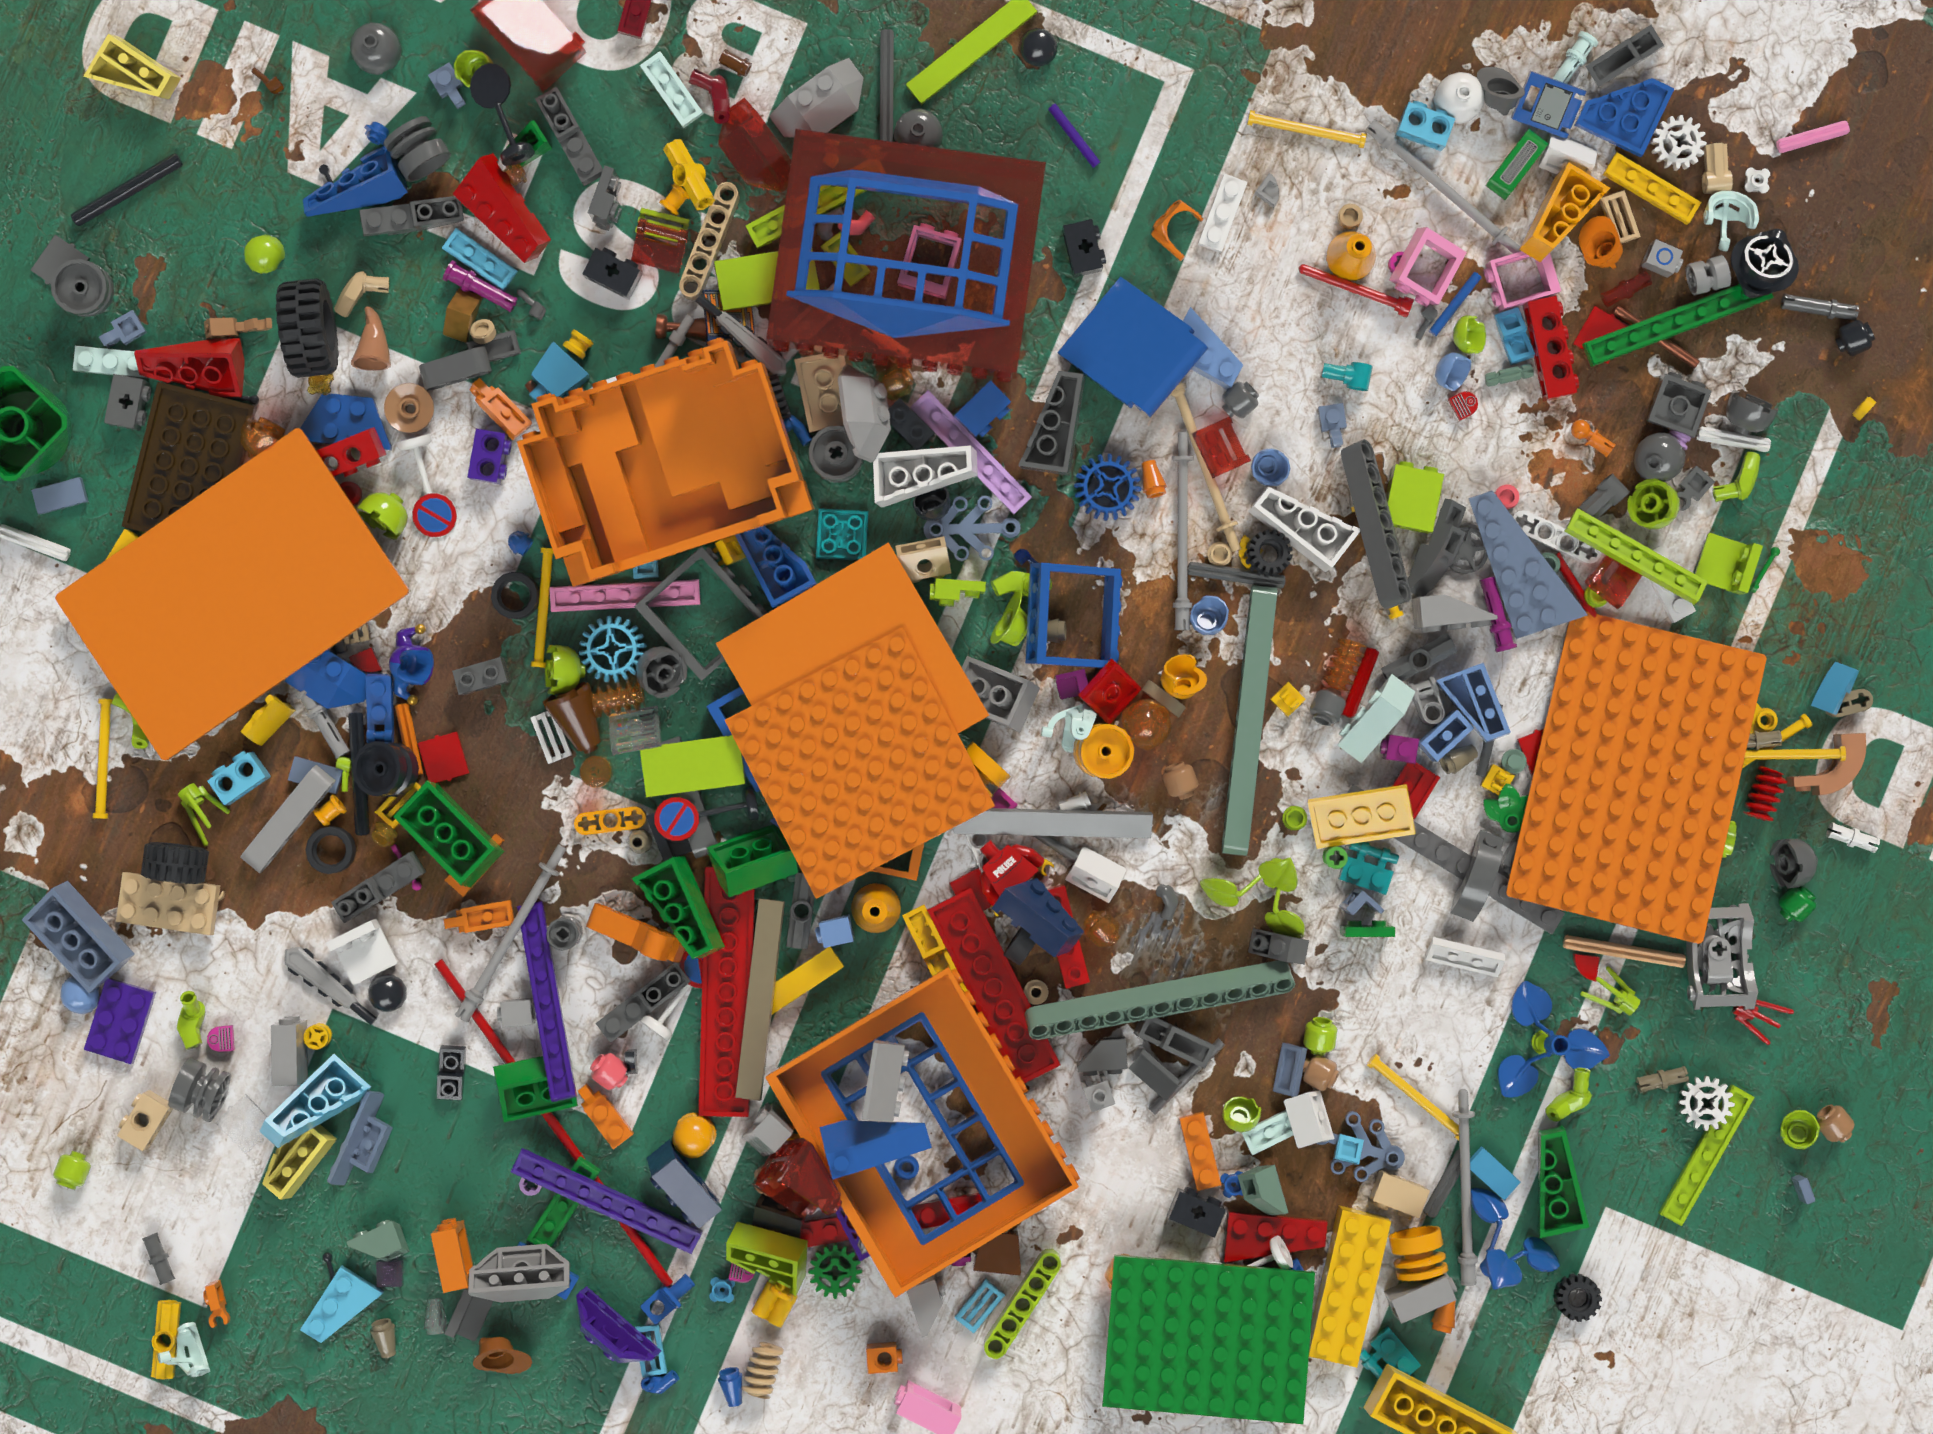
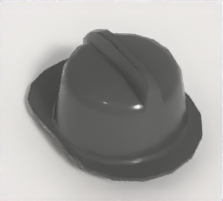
M1485 67L1477 72V79L1484 89L1486 105L1496 109L1503 116L1508 115L1510 109L1516 106L1518 99L1525 95V90L1504 69Z

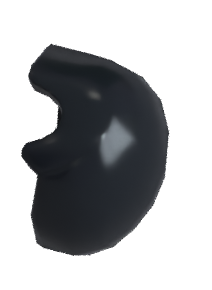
M1042 28L1026 31L1020 38L1018 47L1025 62L1037 67L1049 64L1056 57L1058 48L1054 36Z
M943 487V490L936 489L915 496L913 500V508L916 514L921 519L927 521L941 519L948 513L951 506L950 495L946 487Z
M395 975L379 976L371 982L368 988L370 1003L374 1008L382 1012L397 1010L407 998L405 984L402 979Z

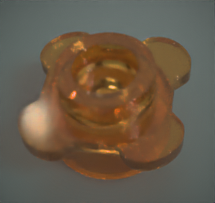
M519 164L506 166L503 172L506 171L511 179L510 183L514 186L521 182H527L524 176L526 172Z

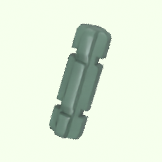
M1532 364L1520 366V368L1517 366L1499 370L1497 373L1495 371L1485 374V383L1490 387L1498 383L1504 384L1520 380L1521 378H1531L1534 376Z

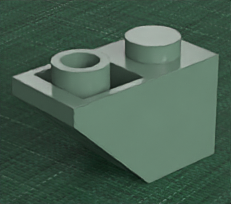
M1275 1165L1257 1166L1237 1175L1244 1200L1267 1215L1288 1213Z
M390 1220L378 1223L376 1228L369 1232L367 1230L358 1232L353 1235L354 1239L347 1241L348 1247L386 1262L410 1252L400 1224Z

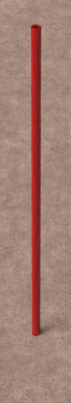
M443 959L439 960L434 964L462 1003L466 997L464 995L466 991ZM476 1008L471 1017L505 1064L516 1062L479 1009ZM552 1112L541 1114L573 1160L576 1162L580 1156L584 1158ZM597 1176L594 1181H596V1182H598V1183H600V1184H603L602 1181H601V1180L599 1179V1177ZM619 1222L664 1287L673 1283L672 1279L637 1230Z

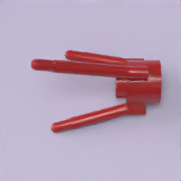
M1756 1000L1755 1005L1794 1014L1792 1009ZM1733 1006L1732 1013L1736 1015L1734 1019L1744 1024L1766 1045H1770V1041L1747 1019L1753 1020L1756 1017L1776 1028H1780L1781 1025L1759 1013L1756 1006L1755 1009Z

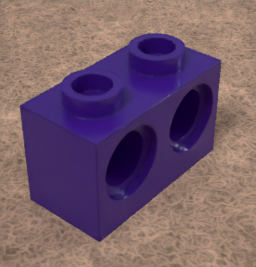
M476 428L467 478L501 485V480H505L507 475V465H504L505 457L510 455L512 441L509 440L507 434ZM491 439H497L499 442V446L495 451L487 449V443ZM493 463L495 468L493 474L485 476L483 474L484 465Z

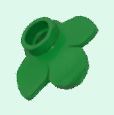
M1506 783L1500 791L1498 800H1483L1485 813L1489 819L1499 822L1500 827L1504 831L1509 833L1517 832L1521 828L1528 795L1520 797L1518 791ZM1511 816L1516 818V822L1513 825H1509L1507 822Z

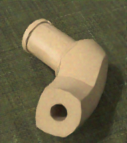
M364 271L357 272L342 290L334 307L335 312L343 317H348L357 301L366 291L389 293V277L367 276Z

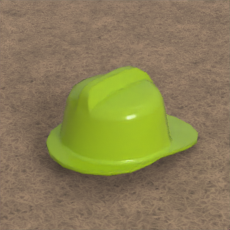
M1017 590L1011 597L1001 619L991 634V643L995 644L1003 641L1012 646H1018L1026 636L1028 615L1020 608L1022 600L1021 591Z

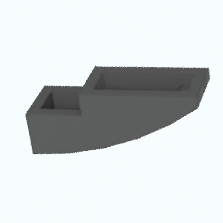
M1649 25L1586 65V68L1597 86L1600 87L1665 46L1653 26Z
M1158 1017L1139 1021L1133 1032L1136 1036L1203 1068H1206L1216 1047Z

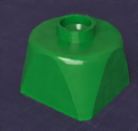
M2 366L0 368V477L4 481H17L52 467L66 452L71 440L72 427L65 405L54 394L16 367ZM22 420H24V422H25L24 430H23V432L18 436V434H17L18 425L20 424V422H21Z

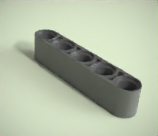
M680 736L660 742L658 745L682 742ZM700 790L673 794V797L689 800L698 812L706 810ZM709 816L699 818L696 832L688 838L696 859L708 855L707 847L718 844Z

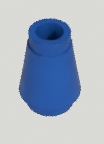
M737 1367L725 1368L719 1372L718 1382L728 1406L736 1407L743 1403L741 1389L742 1373L739 1372Z

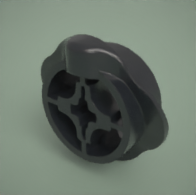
M1773 229L1745 237L1735 245L1731 253L1732 268L1735 271L1744 295L1748 298L1765 296L1788 288L1793 284L1799 272L1797 258L1794 255L1786 233L1782 229Z

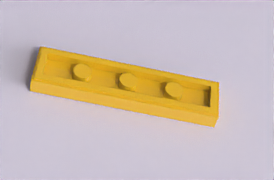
M1618 152L1614 154L1602 174L1686 225L1690 223L1702 203Z

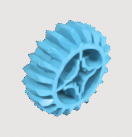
M607 616V624H604L603 620L599 618L597 619L598 628L593 624L589 625V628L593 631L592 634L583 632V636L589 639L588 642L580 641L579 645L587 646V649L579 651V655L588 656L582 663L585 665L591 663L587 672L592 673L597 670L595 674L596 679H600L602 674H605L604 682H609L611 675H613L614 682L619 683L620 674L624 680L629 679L627 671L636 675V670L633 666L637 665L638 656L641 657L643 654L639 652V648H646L647 644L638 643V640L643 639L644 635L638 634L635 636L634 633L638 631L639 627L635 625L629 629L630 620L627 619L621 625L622 617L617 616L615 623H613L612 617ZM614 629L624 631L632 643H619ZM607 630L605 644L593 648L597 637ZM612 642H615L614 646L625 647L615 651L614 657L611 656L612 653L601 651L610 648ZM633 651L629 662L619 669L620 656L625 652ZM594 655H606L609 659V664H611V670L600 666Z

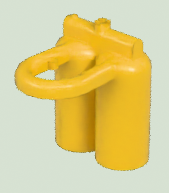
M767 1281L751 1312L781 1328L798 1296L789 1293L791 1289L778 1282L776 1285H773Z

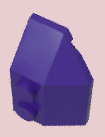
M587 1286L578 1292L576 1300L580 1331L585 1334L584 1337L588 1342L599 1346L608 1359L617 1363L652 1361L661 1353V1350Z

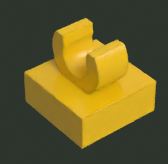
M735 535L716 542V547L712 550L714 553L719 552L722 560L718 562L719 566L724 564L727 566L746 558Z
M1287 682L1270 700L1289 717L1306 699Z
M1491 764L1480 786L1499 796L1503 786L1506 783L1511 784L1514 775Z

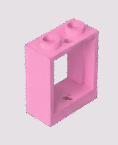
M928 224L914 225L903 262H912L918 238L922 237L953 246L948 268L955 269L962 239L958 238L959 234L952 231L944 230V233L934 231L935 227ZM901 270L897 282L898 286L916 291L917 277L908 275L909 271ZM945 276L943 285L925 280L924 293L946 299L952 277Z
M1428 227L1417 228L1389 281L1396 284L1395 289L1415 296V301L1423 306L1439 305L1467 252ZM1424 244L1449 260L1432 292L1407 278Z
M1521 251L1491 260L1485 265V279L1487 283L1492 285V302L1495 307L1498 306L1499 312L1524 305L1528 301L1551 297L1561 292L1550 253L1541 262L1535 260L1544 291L1508 302L1504 295L1497 268L1531 257Z
M909 1380L905 1386L900 1385L897 1390L894 1402L897 1405L896 1414L936 1434H954L961 1420V1406Z

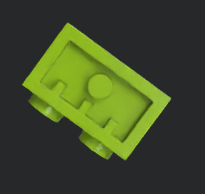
M1708 533L1695 574L1708 581V585L1739 595L1747 594L1763 546L1756 543L1744 544Z

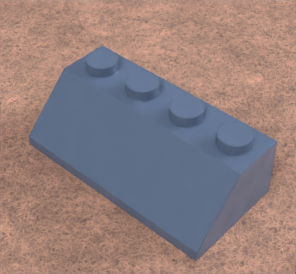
M69 881L53 887L22 919L88 993L94 991L119 971L135 955Z

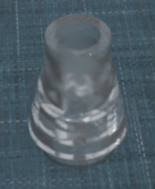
M442 1298L427 1299V1310L423 1328L426 1329V1335L445 1334L448 1322Z

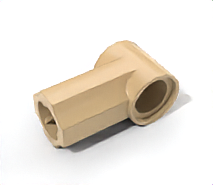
M1713 143L1705 145V172L1702 176L1703 193L1714 194L1720 191H1731L1733 179L1731 171H1728L1727 144Z

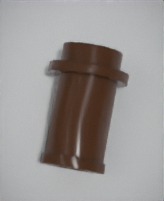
M727 49L722 52L719 58V64L737 72L739 77H746L752 67V63L749 62L748 58L742 59Z

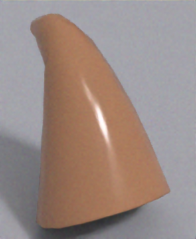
M365 307L366 325L352 357L351 365L356 369L370 371L391 368L390 354L382 322L374 309Z

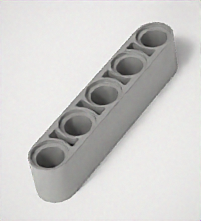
M315 765L250 843L240 858L258 873L265 870L333 787L336 780L318 765Z

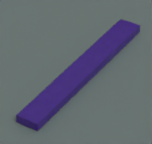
M540 901L536 902L521 926L550 1098L552 1102L577 1097L551 945L546 935L548 928L543 902Z
M521 1148L510 1171L517 1176L689 1254H692L703 1232L702 1229L524 1148Z

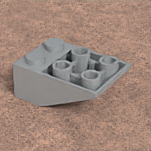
M1447 595L1418 597L1411 600L1414 629L1421 628L1422 633L1441 631V626H1446V630L1466 628L1467 623H1471V628L1491 625L1492 620L1498 619L1495 614Z

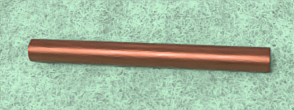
M1619 305L1613 311L1614 315L1629 325L1641 322L1640 319ZM1669 339L1657 342L1658 345L1694 369L1700 362V360Z

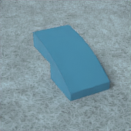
M1516 307L1496 314L1494 316L1510 365L1534 358L1535 352L1526 333L1527 327L1519 308Z
M1835 662L1823 679L1811 706L1837 715L1846 692L1849 694L1851 692L1859 670Z
M1482 1146L1470 1158V1170L1504 1201L1521 1183Z

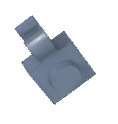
M449 62L428 75L442 99L449 95L457 109L466 105L457 90L464 85L455 77L454 69Z
M131 310L113 320L111 324L114 329L101 335L99 338L104 346L110 348L117 344L119 340L127 345L146 334L147 331L135 311Z
M1343 403L1319 406L1317 409L1321 432L1329 431L1331 448L1341 447L1343 439L1340 430L1347 428Z

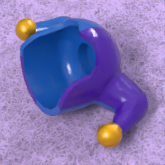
M423 624L397 632V649L393 651L389 659V669L393 675V692L395 695L407 700L410 705L417 704L418 697L408 692V685L426 684L432 675L434 667L433 654L430 649L413 645L411 641L415 634L425 633L426 627Z

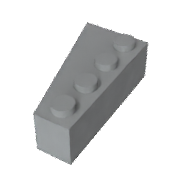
M774 1101L771 1105L767 1102L760 1109L753 1125L742 1138L765 1157L775 1153L792 1135L795 1127L778 1102Z

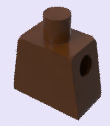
M1007 1230L977 1248L973 1262V1271L1021 1276L1018 1231Z

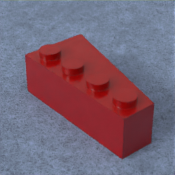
M494 153L479 157L453 192V195L524 263L538 258L551 241L550 237L534 213H530L524 204V198L520 193L516 192L510 183V177L498 165V159Z

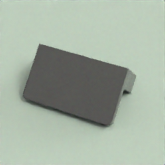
M1143 1049L1129 1069L1167 1101L1183 1082Z
M465 1288L445 1335L454 1338L458 1334L469 1340L476 1341L493 1301L471 1296L468 1294V1288Z

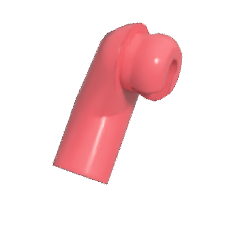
M866 210L858 220H851L849 235H861L875 220V217ZM838 223V229L842 232L843 224Z

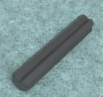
M1459 1149L1455 1152L1423 1209V1212L1431 1218L1437 1216L1460 1175Z

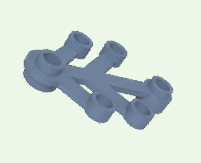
M959 496L954 499L953 505L944 517L925 523L924 534L927 539L944 536L946 547L954 553L956 560L965 561L969 557L968 549L964 546H959L949 536L959 534L979 553L982 560L989 561L994 555L992 547L984 545L974 534L1002 533L1006 538H1014L1020 532V524L1014 518H1007L1002 523L973 524L985 511L991 509L993 503L992 499L988 496L980 497L976 507L959 524H949L958 512L965 511L968 506L967 500ZM987 499L990 502L989 507H981V500ZM963 500L965 502L964 508L958 509L955 505L956 501ZM1008 523H1012L1015 525V530L1013 532H1008L1006 530V525ZM934 525L940 526L941 532L939 534L932 533L931 528ZM960 549L965 550L966 557L959 558L957 551ZM989 549L991 556L988 558L983 557L982 550Z
M1350 1111L1345 1115V1121L1351 1126L1356 1137L1364 1140L1360 1160L1367 1156L1378 1158L1365 1167L1358 1166L1354 1169L1353 1175L1357 1181L1365 1182L1368 1180L1369 1175L1384 1167L1388 1170H1396L1403 1165L1405 1160L1404 1152L1398 1146L1391 1145L1384 1132L1385 1126L1381 1120L1372 1119L1368 1125L1369 1130L1376 1134L1381 1148L1371 1145L1360 1123V1115L1355 1111ZM1351 1115L1357 1116V1121L1355 1123L1349 1122V1117ZM1379 1122L1381 1125L1378 1131L1372 1129L1373 1124ZM1333 1133V1140L1320 1142L1317 1144L1324 1145L1329 1142L1336 1145L1338 1134ZM1396 1154V1161L1389 1162V1155ZM1333 1159L1330 1162V1169L1335 1174H1342L1346 1167L1352 1165V1163ZM1341 1162L1342 1168L1338 1171L1334 1170V1164ZM1359 1170H1365L1366 1174L1363 1178L1357 1177Z

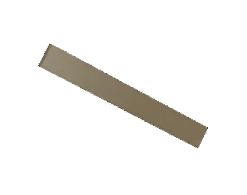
M760 898L758 903L736 1098L762 1100L785 901Z

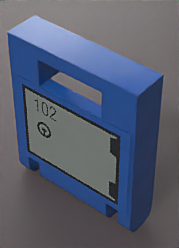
M1530 70L1523 86L1525 95L1518 99L1511 118L1567 139L1569 133L1562 131L1561 128L1562 126L1568 129L1572 128L1582 100L1575 98V94L1585 96L1586 90ZM1532 85L1540 89L1532 109L1529 111L1522 107Z

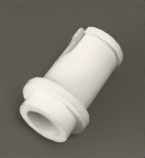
M1079 791L1078 795L1058 802L1061 810H1081L1083 808L1087 810L1088 806L1092 805L1087 792L1082 793Z

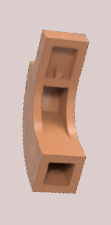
M1866 733L1833 734L1834 749H1839V746H1845L1846 760L1839 761V759H1833L1827 769L1816 775L1787 777V787H1796V791H1811L1812 786V795H1827L1847 786L1857 776L1864 763Z

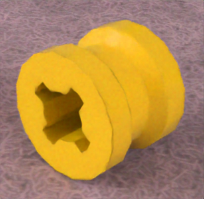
M573 329L569 341H565L562 346L583 360L586 356L585 351L591 348L594 343Z
M317 1023L306 1029L303 1039L307 1047L318 1050L331 1042L332 1031L328 1025Z

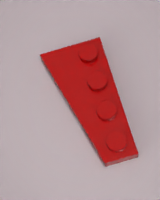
M1228 1211L1223 1261L1230 1262L1269 1256L1272 1254L1270 1240L1277 1235L1282 1238L1289 1252L1325 1247L1328 1222L1326 1220Z

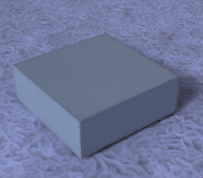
M1801 1175L1791 1177L1799 1200L1805 1204L1815 1202L1808 1179Z

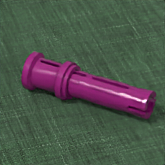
M453 260L449 263L442 278L446 282L449 280L457 284L465 292L470 290L508 310L510 313L518 301V298L477 278V274L471 270L469 272L457 266Z
M1495 576L1479 580L1488 612L1497 615L1498 618L1491 621L1492 626L1489 629L1495 638L1496 653L1516 648L1517 644L1513 642L1510 631L1512 626L1506 620Z

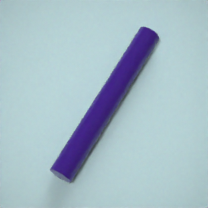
M1056 103L1049 107L1048 111L1092 168L1098 166L1101 163Z

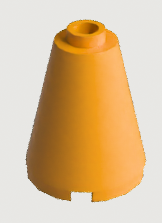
M1354 231L1343 232L1337 235L1330 242L1326 255L1330 271L1335 276L1349 281L1364 278L1372 270L1376 260L1375 248L1370 239Z
M873 883L864 886L855 894L851 905V912L854 921L860 928L871 933H881L889 930L896 924L900 916L901 904L897 894L890 887ZM872 907L879 908V915L871 914L870 909Z

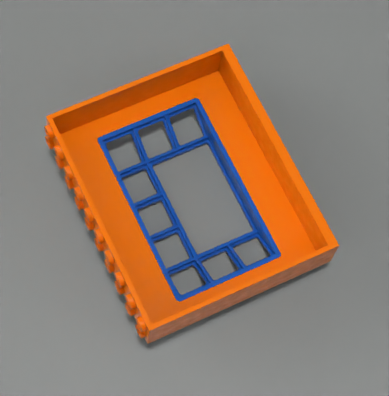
M949 966L772 1071L765 1077L895 1298L1079 1187L1077 1181L1080 1177L1072 1163L1067 1166L1064 1161L1067 1157L1059 1141L1055 1144L1052 1141L1051 1137L1054 1133L1046 1120L1041 1122L1038 1115L1041 1113L1033 1098L1028 1100L1025 1093L1028 1091L1020 1076L1018 1078L1014 1077L1012 1071L1015 1070V1067L1008 1055L1004 1057L999 1051L1002 1048L1001 1043L995 1033L991 1035L986 1029L989 1026L988 1021L982 1011L978 1014L973 1007L976 1001L969 990L963 991L960 986L963 979L956 968L951 970ZM920 1021L933 1040L934 1045L912 1059L908 1058L907 1066H902L901 1074L907 1071L963 1164V1168L910 1200H905L885 1164L832 1179L820 1127L842 1120L859 1121L850 1105L865 1096L867 1086L845 1097L831 1074L856 1060L868 1078L870 1066L863 1055L873 1049L874 1041L899 1043L895 1036ZM939 1052L955 1079L933 1093H929L914 1066ZM959 1086L974 1109L975 1114L957 1125L949 1127L935 1104V1100ZM981 1121L995 1148L970 1162L955 1135L975 1122ZM1000 1155L1012 1174L1014 1182L990 1196L975 1170ZM969 1175L982 1201L957 1215L943 1189L963 1176ZM933 1194H937L950 1220L925 1235L911 1208Z

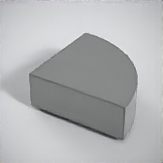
M1269 173L1254 194L1273 209L1279 199V188L1275 177Z

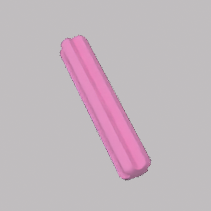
M1841 121L1785 137L1776 141L1777 150L1779 153H1784L1840 137L1849 133L1850 128L1847 121Z

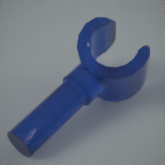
M1019 549L1013 554L1020 565H1023L1026 561L1030 564L1038 563L1025 549Z

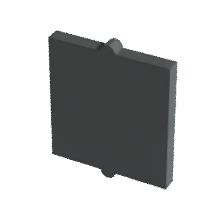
M54 235L31 268V271L44 279L45 284L50 285L53 273L61 264L73 259L89 261L90 258L77 250L74 244H68L57 235Z

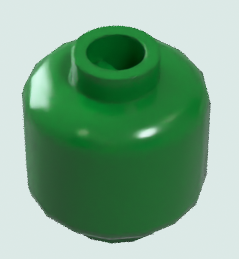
M1804 886L1789 888L1778 901L1779 906L1782 908L1779 913L1789 922L1793 919L1803 922L1815 910L1816 896Z

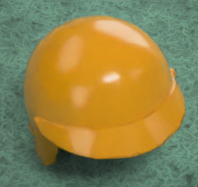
M1187 654L1177 655L1165 663L1160 677L1161 684L1164 690L1172 697L1177 699L1190 698L1205 687L1207 676L1196 667L1197 662L1194 656Z
M695 1112L688 1113L677 1122L673 1132V1145L681 1155L688 1158H698L705 1154L714 1144L716 1128L707 1116H699V1113Z

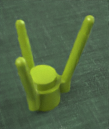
M192 783L182 789L178 796L182 800L181 804L186 809L199 838L206 847L208 842L192 809L196 811L207 828H211V824L199 807L204 802L203 796L226 814H229L230 810L210 795L203 786L198 788L195 783Z
M1607 966L1606 970L1623 990L1618 991L1600 977H1596V981L1615 995L1614 1002L1616 1004L1583 991L1580 993L1582 997L1613 1009L1618 1014L1622 1012L1627 1015L1633 1014L1641 1001L1635 996V991L1629 988L1610 966Z

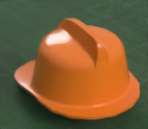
M1606 216L1594 217L1584 224L1578 237L1584 258L1589 265L1615 269L1617 268L1616 263L1623 253V246L1615 224Z

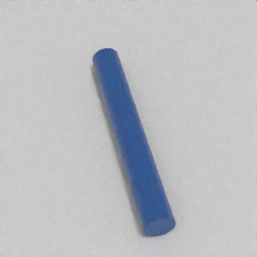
M1473 272L1429 329L1432 335L1437 336L1480 281L1482 277L1478 273Z

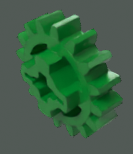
M834 1243L833 1249H829L826 1244L824 1245V1253L817 1250L815 1254L818 1259L811 1258L810 1263L815 1266L808 1270L809 1274H814L810 1279V1283L817 1282L818 1285L815 1291L818 1292L823 1289L824 1297H827L829 1292L833 1293L834 1299H837L838 1293L847 1297V1289L854 1292L855 1286L853 1283H860L861 1281L856 1276V1274H861L863 1271L862 1268L857 1267L861 1261L859 1258H853L855 1255L854 1250L849 1253L846 1252L847 1245H844L842 1249H838L837 1243ZM831 1256V1260L827 1264L820 1265L826 1257ZM840 1256L846 1258L850 1264H845L840 1259ZM833 1266H837L839 1270L838 1276H833L831 1271ZM851 1276L846 1284L840 1286V1282L844 1278ZM821 1278H826L831 1283V1286L824 1283Z

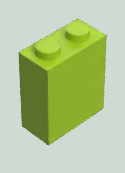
M1400 461L1399 464L1392 466L1386 499L1394 527L1425 534L1433 532L1444 474L1438 473V468L1424 466L1423 469L1414 468L1413 463Z

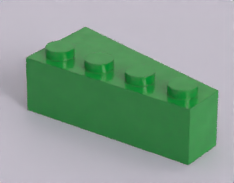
M685 856L672 857L632 878L635 884L639 885L644 891V896L648 901L653 903L659 911L663 921L672 928L673 934L692 959L706 957L725 947Z

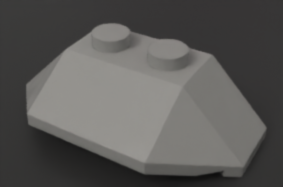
M849 58L828 66L788 95L769 117L784 137L819 140L858 111L864 78Z
M847 364L843 366V370L838 376L843 424L848 438L854 447L852 449L854 456L868 462H873L891 430L887 390L882 382Z
M547 1244L496 1248L476 1266L474 1265L469 1269L468 1294L496 1302L549 1299L570 1287L569 1261Z

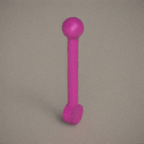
M397 844L392 845L391 848L398 859L403 857ZM416 879L413 880L412 889L415 891L420 890L422 887L421 883L416 881Z

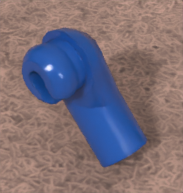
M791 415V417L783 419L786 431L789 432L793 429L803 446L812 441L813 438L805 425L795 416Z
M671 1370L664 1377H645L641 1380V1388L647 1392L661 1394L679 1380V1376L674 1370Z

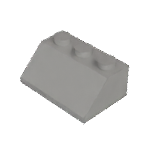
M880 1040L874 1041L862 1120L893 1122L894 1116L899 1117L901 1102L896 1101L898 1091L903 1092L905 1076H900L902 1066H907L909 1051L904 1050L905 1044Z

